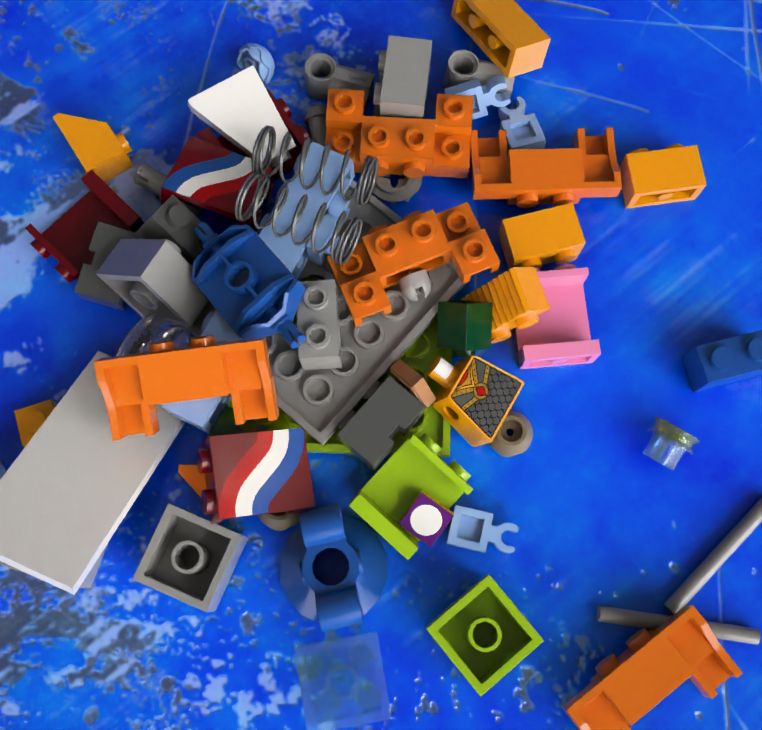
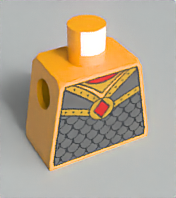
M475 355L459 360L454 366L439 356L426 373L427 376L441 385L440 390L435 396L436 400L432 403L433 407L473 447L493 441L525 384L521 379Z

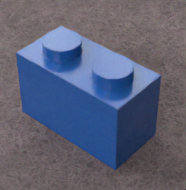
M762 330L699 345L684 355L682 360L693 392L761 376Z

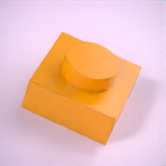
M50 399L14 411L23 447L28 444L57 406L55 401Z

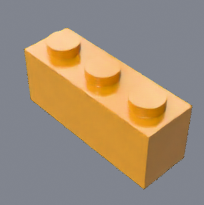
M454 0L451 17L507 78L542 68L551 38L514 0Z

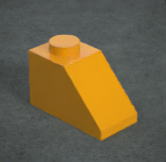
M62 113L52 116L87 173L92 170L106 183L134 167L127 155L133 151L122 132L115 135L107 122Z

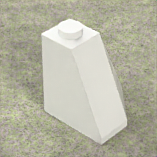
M253 65L188 99V107L193 114L251 158L255 141L261 129L266 125L274 127L276 144L271 165L273 168L277 166L282 140L288 129ZM269 132L265 137L262 163L268 148ZM292 137L283 162L292 158L289 151L296 147Z

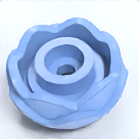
M247 43L239 50L240 54L237 58V65L242 70L253 65L263 85H266L272 79L275 70L272 55L265 47L259 44Z

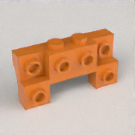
M328 88L325 146L329 143L331 150L345 155L346 150L349 149V158L353 159L355 173L362 172L366 156L372 155L378 159L376 177L394 174L405 175L408 178L414 179L423 176L468 178L473 114L472 95L437 94L435 119L364 116L365 90Z
M606 127L602 136H585V128H577L573 138L574 148L509 149L508 156L506 130H499L497 138H478L477 130H472L470 142L472 199H507V205H517L519 208H532L538 204H553L555 207L569 203L574 205L578 204L581 198L617 197L622 189V178L616 157L613 127Z
M468 202L435 214L434 209L424 213L422 211H415L406 215L401 222L390 226L379 225L370 229L365 236L361 237L362 243L356 245L352 255L343 265L333 263L331 255L327 256L328 266L355 327L363 324V318L380 311L384 315L391 313V304L384 289L398 284L399 279L421 270H427L428 272L450 263L451 258L462 284L470 282L471 275L489 269L490 273L496 272L500 265V260L485 228L480 229Z
M206 335L190 338V345L174 347L173 340L160 341L148 344L149 350L143 353L106 357L94 361L97 382L107 407L112 440H121L126 435L145 433L146 436L155 435L160 430L156 411L157 404L228 396L230 393L236 425L244 424L246 420L268 418V421L277 420L279 408L274 375L271 376L266 337L227 342V340L215 342V335Z
M685 605L656 630H649L647 632L644 628L631 636L626 642L629 648L618 657L611 654L603 659L595 667L597 674L590 679L591 683L563 705L562 708L578 730H632L628 725L632 726L688 678H690L704 697L713 699L718 694L715 690L729 677L738 678L743 672L721 646L707 621L694 605Z

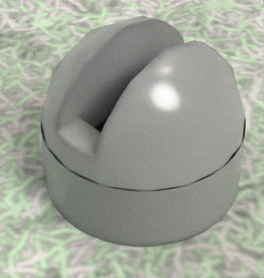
M427 270L414 272L398 280L402 293L411 301H418L416 293L418 291L421 292L423 298H427L430 294L431 281Z

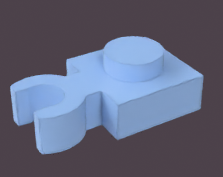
M504 76L493 77L484 86H481L479 78L444 89L446 94L473 96L472 120L488 115L487 106L504 107L511 103L508 91L500 94L496 93L500 89L507 88Z
M521 96L516 98V109L511 110L506 106L499 107L498 116L501 120L500 130H506L507 150L509 152V149H545L546 139L535 113L525 115L526 103Z
M337 194L334 196L327 214L324 215L316 230L315 250H321L331 239L336 223L343 211L347 213L346 221L351 211L348 208L350 200L346 202L343 201L341 196ZM339 233L335 240L334 253L340 239ZM310 238L306 245L309 261L323 266L327 256L330 255L331 245L324 252L314 254L311 249Z
M459 505L454 506V517L450 523L446 541L447 545L486 553L487 544L492 543L501 553L509 554L515 551V547L507 546L502 542L501 535L504 531L517 533L519 531L517 525L503 523L499 526H493L494 514Z

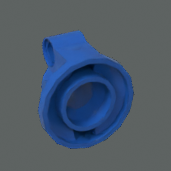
M339 504L299 512L300 526L287 539L280 556V583L287 600L302 616L320 623L322 632L363 623V615L380 599L388 579L387 555L379 536L363 521L342 514ZM327 548H335L342 551L349 562V571L346 578L336 585L320 583L313 573V563L316 556Z

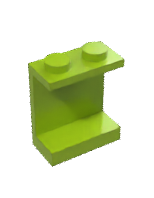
M413 432L349 503V507L407 560L419 549L418 542L420 539L400 526L399 521L419 493L423 490L450 509L464 492L469 495L473 490L467 482L471 475L455 460L448 465L438 455L442 448L426 433L419 438Z

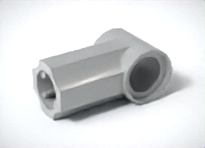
M457 50L448 59L443 84L444 88H448L479 78L481 86H484L493 77L504 76L507 88L500 89L496 93L500 94L508 91L510 97L515 76L507 78L493 62L478 60L477 56L471 51Z
M316 53L305 62V88L311 97L315 99L328 98V88L365 90V106H367L371 97L375 74L336 64L335 60L325 53ZM317 75H324V76H326V77H325V78H317V77H315V76H317Z

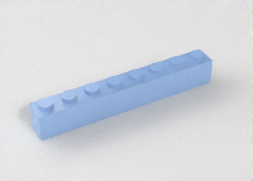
M313 141L303 165V181L306 186L313 182L319 172L325 148ZM331 149L323 172V185L326 192L330 191L341 172L344 155ZM301 153L295 162L294 174L299 167ZM349 158L344 174V195L355 177L353 159ZM299 174L292 182L284 183L277 193L276 200L284 186L289 187V193L282 210L276 217V232L282 234L290 227L301 197L307 194L308 201L295 226L296 242L303 241L312 231L320 206L323 203H327L326 215L336 194L341 196L340 182L336 189L327 196L323 195L320 189L319 179L308 190L303 189ZM273 211L270 215L266 214L259 225L266 224L272 218ZM272 223L263 229H258V236L298 279L309 260L306 250L308 241L300 246L294 245L291 231L282 237H276L272 230ZM243 270L236 276L235 287L242 286L247 282L249 270ZM217 309L215 312H209L205 317L201 327L203 332L201 336L215 335V342L243 340L235 333ZM231 393L228 396L161 404V407L169 414L209 434L225 406L230 402Z

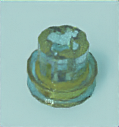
M655 416L656 423L654 427L647 429L653 433V436L644 449L643 454L674 471L684 452L692 455L693 450L691 448L694 444H699L700 441L675 425Z

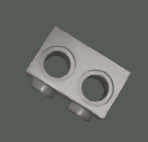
M335 279L301 281L306 287L297 309V328L306 337L304 343L298 340V343L301 345L298 347V353L303 370L342 368L339 298Z

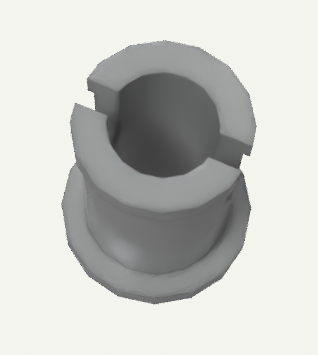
M313 106L306 110L304 123L309 127L311 143L313 141L325 147L326 107Z

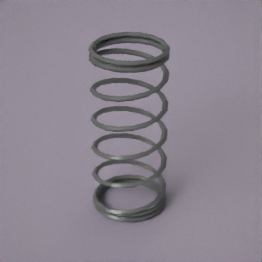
M268 125L261 129L252 152L251 168L253 173L257 172L264 177H271L279 170L280 177L286 184L292 182L299 174L300 183L303 189L306 190L313 187L319 179L320 189L323 195L326 196L332 193L340 182V194L343 201H349L356 194L357 205H366L376 181L378 172L377 157L372 155L366 156L359 181L354 191L347 198L344 196L343 187L345 169L350 157L349 149L345 152L341 172L330 191L326 192L323 185V172L330 152L329 143L324 148L319 172L313 182L306 186L303 181V165L309 152L310 138L307 137L304 141L297 171L291 179L286 180L283 176V161L289 148L291 134L289 131L285 133L281 144L279 163L270 174H266L265 172L270 166L275 150L276 132L274 127ZM269 132L268 148L262 163L265 137Z
M257 172L252 173L246 178L238 192L234 206V214L237 220L246 221L253 216L254 225L258 229H263L272 223V230L276 237H282L291 231L294 245L300 246L311 238V249L314 254L324 252L331 245L330 255L333 263L343 265L348 261L362 231V218L354 216L349 220L340 236L334 256L335 240L347 214L346 211H343L336 223L333 236L321 250L317 251L314 247L315 233L325 215L327 203H323L320 206L309 235L303 241L296 242L295 226L306 207L308 195L304 194L301 197L290 227L284 233L279 234L275 228L276 217L286 202L289 187L284 186L280 191L272 218L266 224L258 225L256 211L266 197L270 186L269 177L263 179L262 174ZM257 178V187L252 202L241 216L246 193ZM353 228H354V231H353L352 237H351V239H350V242H349V244H348V246H347L345 252L343 253L344 248H345V245H346V243H347V240H348V238H349V236H350V234H351V232H352V230H353Z

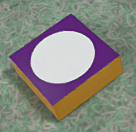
M422 490L400 519L399 525L432 547L454 517V512Z

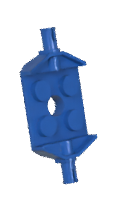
M207 222L199 223L198 225L204 232L196 226L194 234L204 243L202 245L204 249L193 261L191 279L235 333L243 340L262 338L280 333L290 344L291 348L295 349L301 346L296 339L304 343L306 337L293 324V319L306 287L290 272L258 236V233L249 225L230 226L218 235L209 227ZM243 270H249L247 282L242 286L235 287L236 276Z

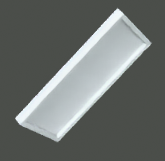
M100 351L95 354L0 479V561L75 595L185 424L181 419L169 414L161 407V404H157L156 411L160 430L155 435L146 436L145 433L126 435L121 440L113 441L107 407L97 382L94 361L112 356Z

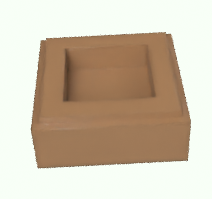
M401 359L397 360L390 367V372L395 380L423 403L425 408H428L436 400L425 379Z

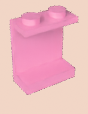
M565 264L549 271H540L539 268H535L550 308L538 315L539 322L523 329L514 328L519 369L593 363L600 356L601 350L599 339L591 340L583 287V283L589 275L588 267L576 268V265Z

